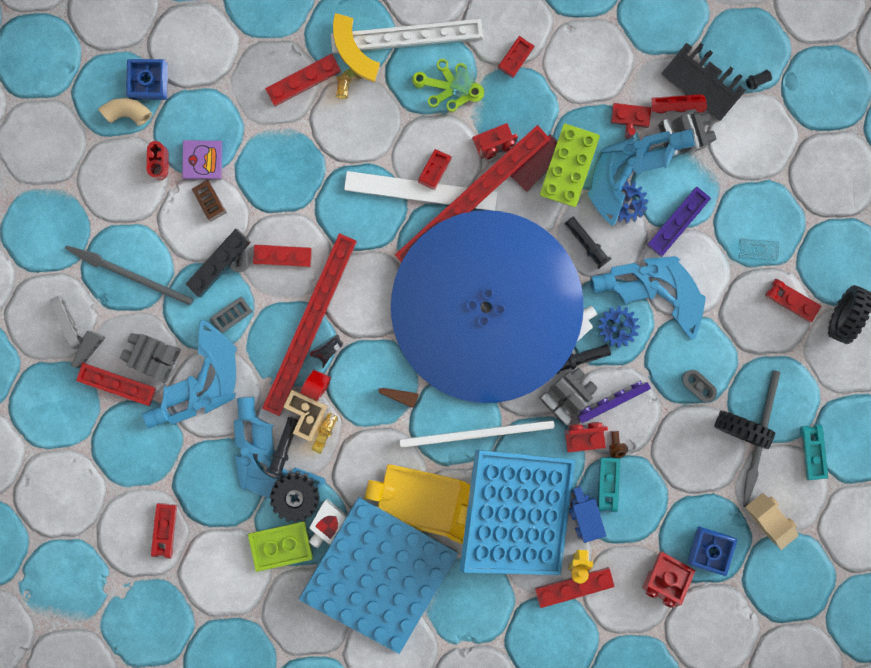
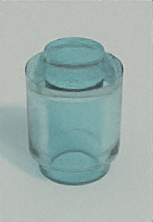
M461 67L450 86L453 90L452 93L461 98L463 95L467 96L475 80V73L468 68Z

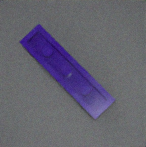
M696 186L648 242L647 246L662 257L711 200V197Z
M641 380L630 385L631 389L627 391L624 389L614 393L615 397L609 400L607 397L596 402L597 406L590 408V406L583 408L579 411L580 414L576 416L579 423L583 424L650 390L649 383H642Z

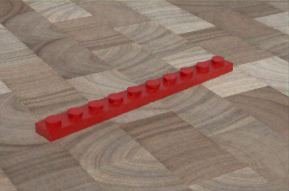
M538 125L534 127L402 247L395 256L402 263L410 248L429 229L448 218L471 212L542 148L550 138Z
M339 233L262 409L281 416L284 405L294 387L357 244L356 240Z

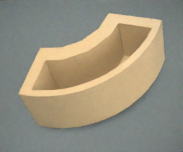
M762 493L745 508L762 531L782 550L799 536L795 529L797 525L781 513L777 507L779 504L772 496L768 498Z

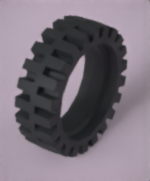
M856 285L850 286L843 293L842 298L837 302L838 305L834 308V313L831 315L832 319L829 321L828 336L844 344H850L858 337V334L862 332V327L866 325V320L870 317L868 315L871 313V292Z
M720 410L714 424L716 429L765 449L770 448L776 432L767 427Z

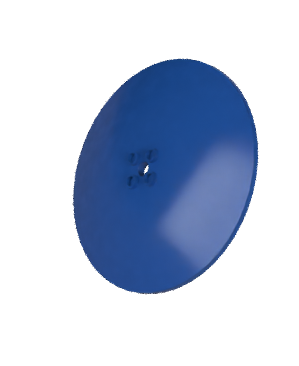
M483 210L462 213L448 218L429 229L414 243L405 255L397 271L391 294L393 330L398 345L408 363L417 374L436 389L452 397L470 402L498 403L510 401L527 395L543 386L556 375L570 357L580 335L583 322L584 305L581 282L566 250L548 231L524 217L503 211ZM485 301L490 302L492 305L489 313L481 311L480 306Z

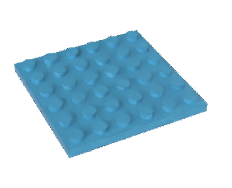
M475 450L460 571L464 573L561 575L575 460Z
M358 496L301 592L299 600L400 654L457 557L458 552Z

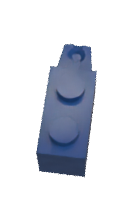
M580 486L572 488L575 498L571 499L572 509H569L572 520H576L578 527L575 528L578 539L581 538L586 543L606 537L596 499L594 497L589 498L588 494L584 495Z

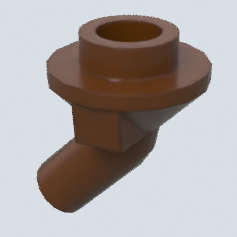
M611 431L612 445L609 446L610 455L613 458H622L626 455L629 448L625 443H620L619 431Z

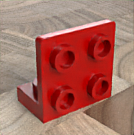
M508 123L472 137L480 159L485 158L486 160L495 157L496 153L503 151V153L508 152L516 145L518 139L517 134L512 135Z
M599 422L588 423V427H583L580 424L569 425V429H564L567 452L606 448L604 431H608V426H604Z

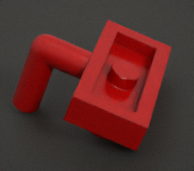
M613 103L611 123L626 125L625 138L627 140L631 139L636 133V130L633 128L634 126L646 128L650 126L652 107Z

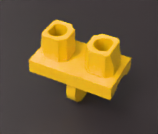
M576 550V553H573V560L568 564V570L572 571L571 577L573 581L579 584L586 582L589 576L588 571L593 567V561H588V550Z

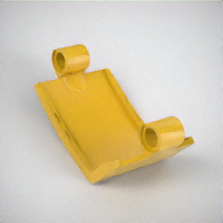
M387 464L383 482L368 480L364 500L377 501V507L420 531L445 536L459 544H463L470 483L393 464Z

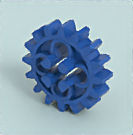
M626 181L624 186H622L621 192L626 193L624 200L629 202L633 196H637L639 201L633 200L630 205L627 203L623 205L618 215L619 223L623 219H625L626 224L630 222V219L636 222L637 216L642 218L644 215L641 211L646 212L647 207L644 206L648 203V200L644 199L647 193L640 192L641 186L635 188V182L629 186L628 181ZM628 207L629 209L634 210L633 214H630L628 212Z
M620 306L616 307V311L611 307L609 308L610 313L603 312L605 318H599L598 320L602 322V325L597 326V328L602 329V332L598 335L605 336L603 342L609 340V346H613L616 343L617 348L621 347V343L624 346H628L627 341L634 342L632 336H638L639 334L635 329L640 328L639 325H635V322L639 319H633L634 312L627 313V307L621 311ZM624 315L625 320L620 324V327H628L630 333L626 334L625 330H618V338L613 339L612 333L617 330V327H609L607 320H611L612 324H618L620 322L619 316Z

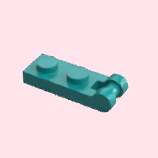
M814 425V427L801 426L800 433L803 441L807 480L829 479L822 425ZM810 435H815L816 440L811 441Z
M600 457L597 501L599 511H618L620 458ZM605 497H612L611 502H605Z

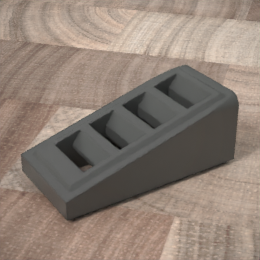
M241 296L213 315L209 321L217 330L224 334L253 311ZM239 304L245 313L242 314L236 305ZM231 309L237 314V318L231 313ZM224 314H227L232 322L229 323ZM220 318L225 326L222 327L217 319Z
M86 331L71 364L72 367L81 368L82 363H85L106 337L93 331Z

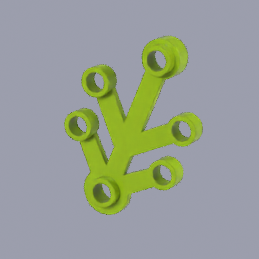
M446 59L438 60L437 69L443 73L448 82L429 78L423 72H416L412 77V83L418 89H422L427 85L445 90L437 96L432 95L428 98V105L431 108L438 107L439 103L456 93L464 95L457 100H449L447 102L446 108L449 112H455L458 107L468 101L479 102L484 97V88L478 83H473L466 72L467 67L463 63L456 65L455 72L458 76H461L466 86L457 83L448 68ZM445 63L446 67L441 68L439 67V64ZM463 67L464 71L459 72L457 69ZM418 76L423 77V81L418 82L416 78ZM476 89L479 93L477 95H473L471 91ZM431 99H436L437 103L433 105L430 101ZM454 103L456 107L450 109L449 104Z

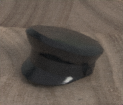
M333 335L310 352V356L318 358L322 362V368H324L330 357L344 343L340 340L339 335Z

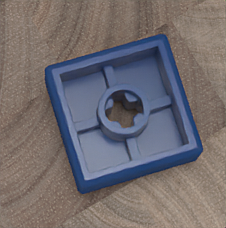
M127 59L126 96L133 100H166L168 63L164 59ZM149 76L151 79L145 83L144 80Z
M698 526L687 563L691 566L727 576L737 539ZM712 547H713V549H715L716 552H715V553H711V555H710V553H709L708 551H709V549H712Z

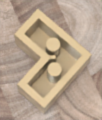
M291 390L284 408L301 415L293 434L310 442L313 441L329 405L302 395L297 390Z

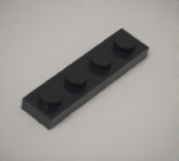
M235 228L188 280L186 285L197 297H202L251 243L249 239L239 229Z

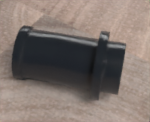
M766 69L754 76H748V79H746L747 87L750 90H755L758 86L772 81L771 72Z

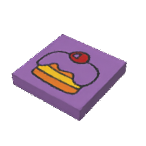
M183 140L182 178L222 180V141Z

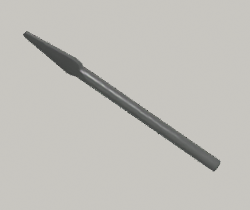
M65 246L66 250L94 267L101 266L190 306L193 303V298L102 259L99 254Z
M775 370L772 372L760 425L767 428L781 373ZM756 445L750 468L746 473L743 507L748 505L759 475L758 466L763 448Z

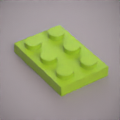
M305 521L248 533L256 572L313 559Z

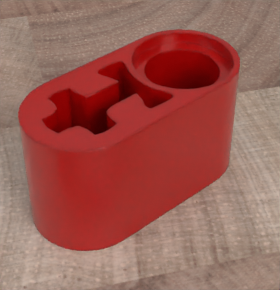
M152 141L147 146L146 170L151 177L161 181L168 176L169 152L162 143ZM161 166V172L154 175V169Z
M313 369L306 379L300 394L318 402L326 391L331 377Z

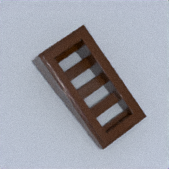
M209 180L192 188L203 212L210 222L227 213ZM205 187H208L207 191L199 194L198 191ZM209 193L212 194V196L208 197L207 199H202V197L208 195ZM213 199L215 200V202L212 203V204H210L209 206H206V205H205L206 203L210 202L211 200H213ZM218 205V209L211 213L209 212L210 209Z
M379 388L378 391L380 394L411 408L414 407L419 397L418 393Z

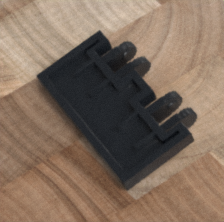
M686 43L661 74L687 95H704L707 104L706 110L721 121L746 91L740 85L734 92L732 91L743 76L741 74L737 75L730 86L727 87L723 82L733 72V68L730 66L718 80L717 78L723 71L711 62L705 68L702 67L713 52L711 50L708 51L698 64L693 58L703 49L704 45L700 43L693 53L688 56L687 54L693 47Z

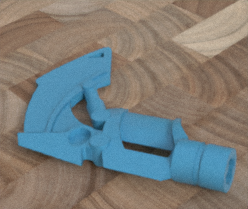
M692 129L672 134L666 131L649 135L635 143L634 137L601 150L600 153L602 155L596 166L592 187L588 192V196L598 212L611 226L616 224L625 198V194L621 192L622 186L627 178L631 176L632 172L634 171L638 175L652 169L667 168L676 150L695 146ZM669 141L667 148L648 152L651 145ZM626 161H628V164L623 170L621 177L619 178L618 182L615 183V173ZM607 215H612L613 218L609 219Z
M678 257L644 259L647 266L640 267L636 263L612 267L610 273L590 277L593 293L613 290L625 304L645 298L654 299L656 293L662 298L664 297L674 306L671 314L689 339H695L702 320L706 297L700 294L693 278L678 262L680 261ZM632 273L638 279L617 284L615 276ZM648 277L657 278L670 284L676 290V299L658 281L650 282ZM692 327H694L693 333L689 331Z
M201 320L199 323L198 354L204 356L205 359L198 378L189 376L187 380L168 387L164 386L161 406L142 413L147 428L155 427L167 421L171 424L181 422L196 416L197 410L205 407L206 414L235 399L236 393L233 392L236 382L235 353L237 348L225 335L207 321ZM204 326H207L212 331L203 330ZM211 363L216 370L215 377L210 387L198 396L197 392H201L204 388ZM189 400L187 409L169 415L168 407Z
M254 397L237 398L238 419L234 421L235 445L241 449L242 455L234 454L240 487L243 490L247 488L254 493L270 498L273 485L280 477L273 478L266 474L258 465L254 454H258L257 459L259 462L270 467L272 453L275 451L273 450L272 427L274 425L255 416ZM244 421L252 422L253 444L245 439ZM295 467L292 470L293 473H296V471H301L300 474L303 475L307 473L309 478L313 477L320 482L318 483L319 487L326 482L325 478ZM283 468L282 473L287 475L289 471ZM290 494V496L292 497L291 501L294 502L295 500H300L298 498L299 494Z

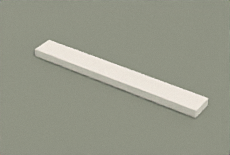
M481 19L352 31L354 41L361 51L483 39ZM331 33L332 52L333 54H339L335 45L333 33Z
M347 171L344 188L345 191L442 205H450L467 189L465 187L438 184L436 190H433L415 180ZM493 191L474 209L495 211L497 192Z
M547 420L400 439V447L553 429L554 421Z

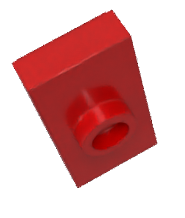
M518 36L498 65V69L514 78L535 46L521 36Z
M434 149L418 179V183L436 190L452 160V156Z

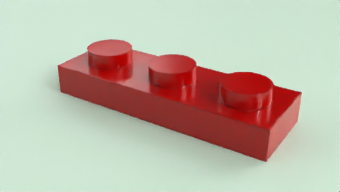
M254 245L253 264L311 267L312 248Z

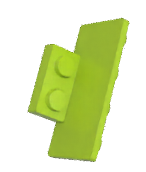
M566 123L563 124L540 192L541 197L574 208L577 206L600 138L599 134Z

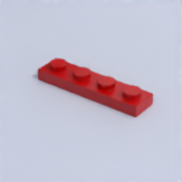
M330 54L265 89L273 105L277 106L341 73V69L333 54Z
M82 363L76 379L77 382L147 406L151 405L156 391V387L86 363Z
M606 567L589 572L588 579L581 584L574 582L571 577L535 588L540 608L615 587L610 568Z

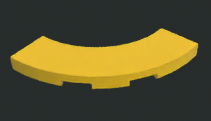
M335 13L333 36L340 57L354 73L375 83L380 63L368 58L356 45L352 33L353 18Z

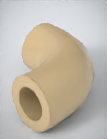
M129 98L113 99L98 108L111 124L121 117H128L140 126L150 120L153 115L142 103Z

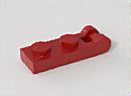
M701 94L652 98V112L659 114L666 113L667 111L685 112L696 109L697 112H704L707 109L706 97Z
M774 279L771 290H768L765 296L809 323L813 322L821 305L787 286L781 280ZM779 290L783 291L781 297L777 294Z
M156 504L151 557L164 556L167 559L172 558L177 512L176 504ZM160 543L165 544V548H160Z

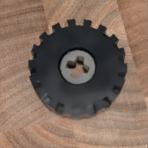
M290 471L287 475L283 474V476L275 481L270 494L271 507L273 506V512L279 514L278 517L280 519L284 517L286 522H290V520H294L293 523H298V520L303 522L306 520V517L310 518L313 512L316 511L320 497L319 486L317 483H314L315 479L313 477H308L307 473L303 475L300 474L301 471H296V473ZM295 493L299 494V495H298V498L300 499L299 501H298V500H295L294 502L291 501V498H292V497L290 496V494H292V495H295Z

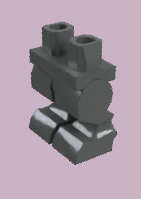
M695 112L680 116L670 122V119L662 120L658 124L660 133L669 131L672 134L689 129L693 131L695 146L676 150L672 158L680 154L684 155L704 149L717 139L714 131L705 132L704 126L711 123L709 113L700 114ZM669 141L663 143L665 148L668 147Z
M131 333L128 343L135 345L133 352L124 349L120 359L126 362L128 367L147 376H152L153 379L159 382H167L173 366L168 364H175L181 349L165 345L163 341L145 334ZM155 358H159L161 361L165 363H158Z
M580 368L566 373L550 387L548 392L543 393L539 397L541 402L552 411L563 425H567L570 422L572 414H577L584 408L597 390V386L592 381H589L585 386L578 382L585 376ZM566 399L560 406H558L557 402Z

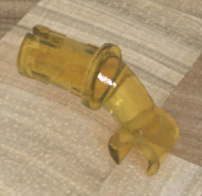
M351 68L336 78L338 81L336 97L339 99H348L349 83H351L352 77L363 79L354 73Z
M327 413L322 426L318 427L319 433L311 449L316 453L322 454L326 440L332 436V430L338 421L336 415L331 420L332 413Z

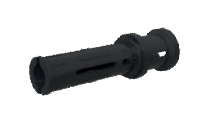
M574 216L564 223L587 250V256L593 259L598 269L612 259L604 253L600 244H596Z
M608 344L576 354L571 353L566 363L556 375L560 374V371L570 368L574 370L583 363L611 356Z
M292 417L287 418L277 450L272 453L273 458L270 467L266 469L267 472L283 476L282 470L285 462L289 459L287 453L294 436L293 432L299 420L292 419Z

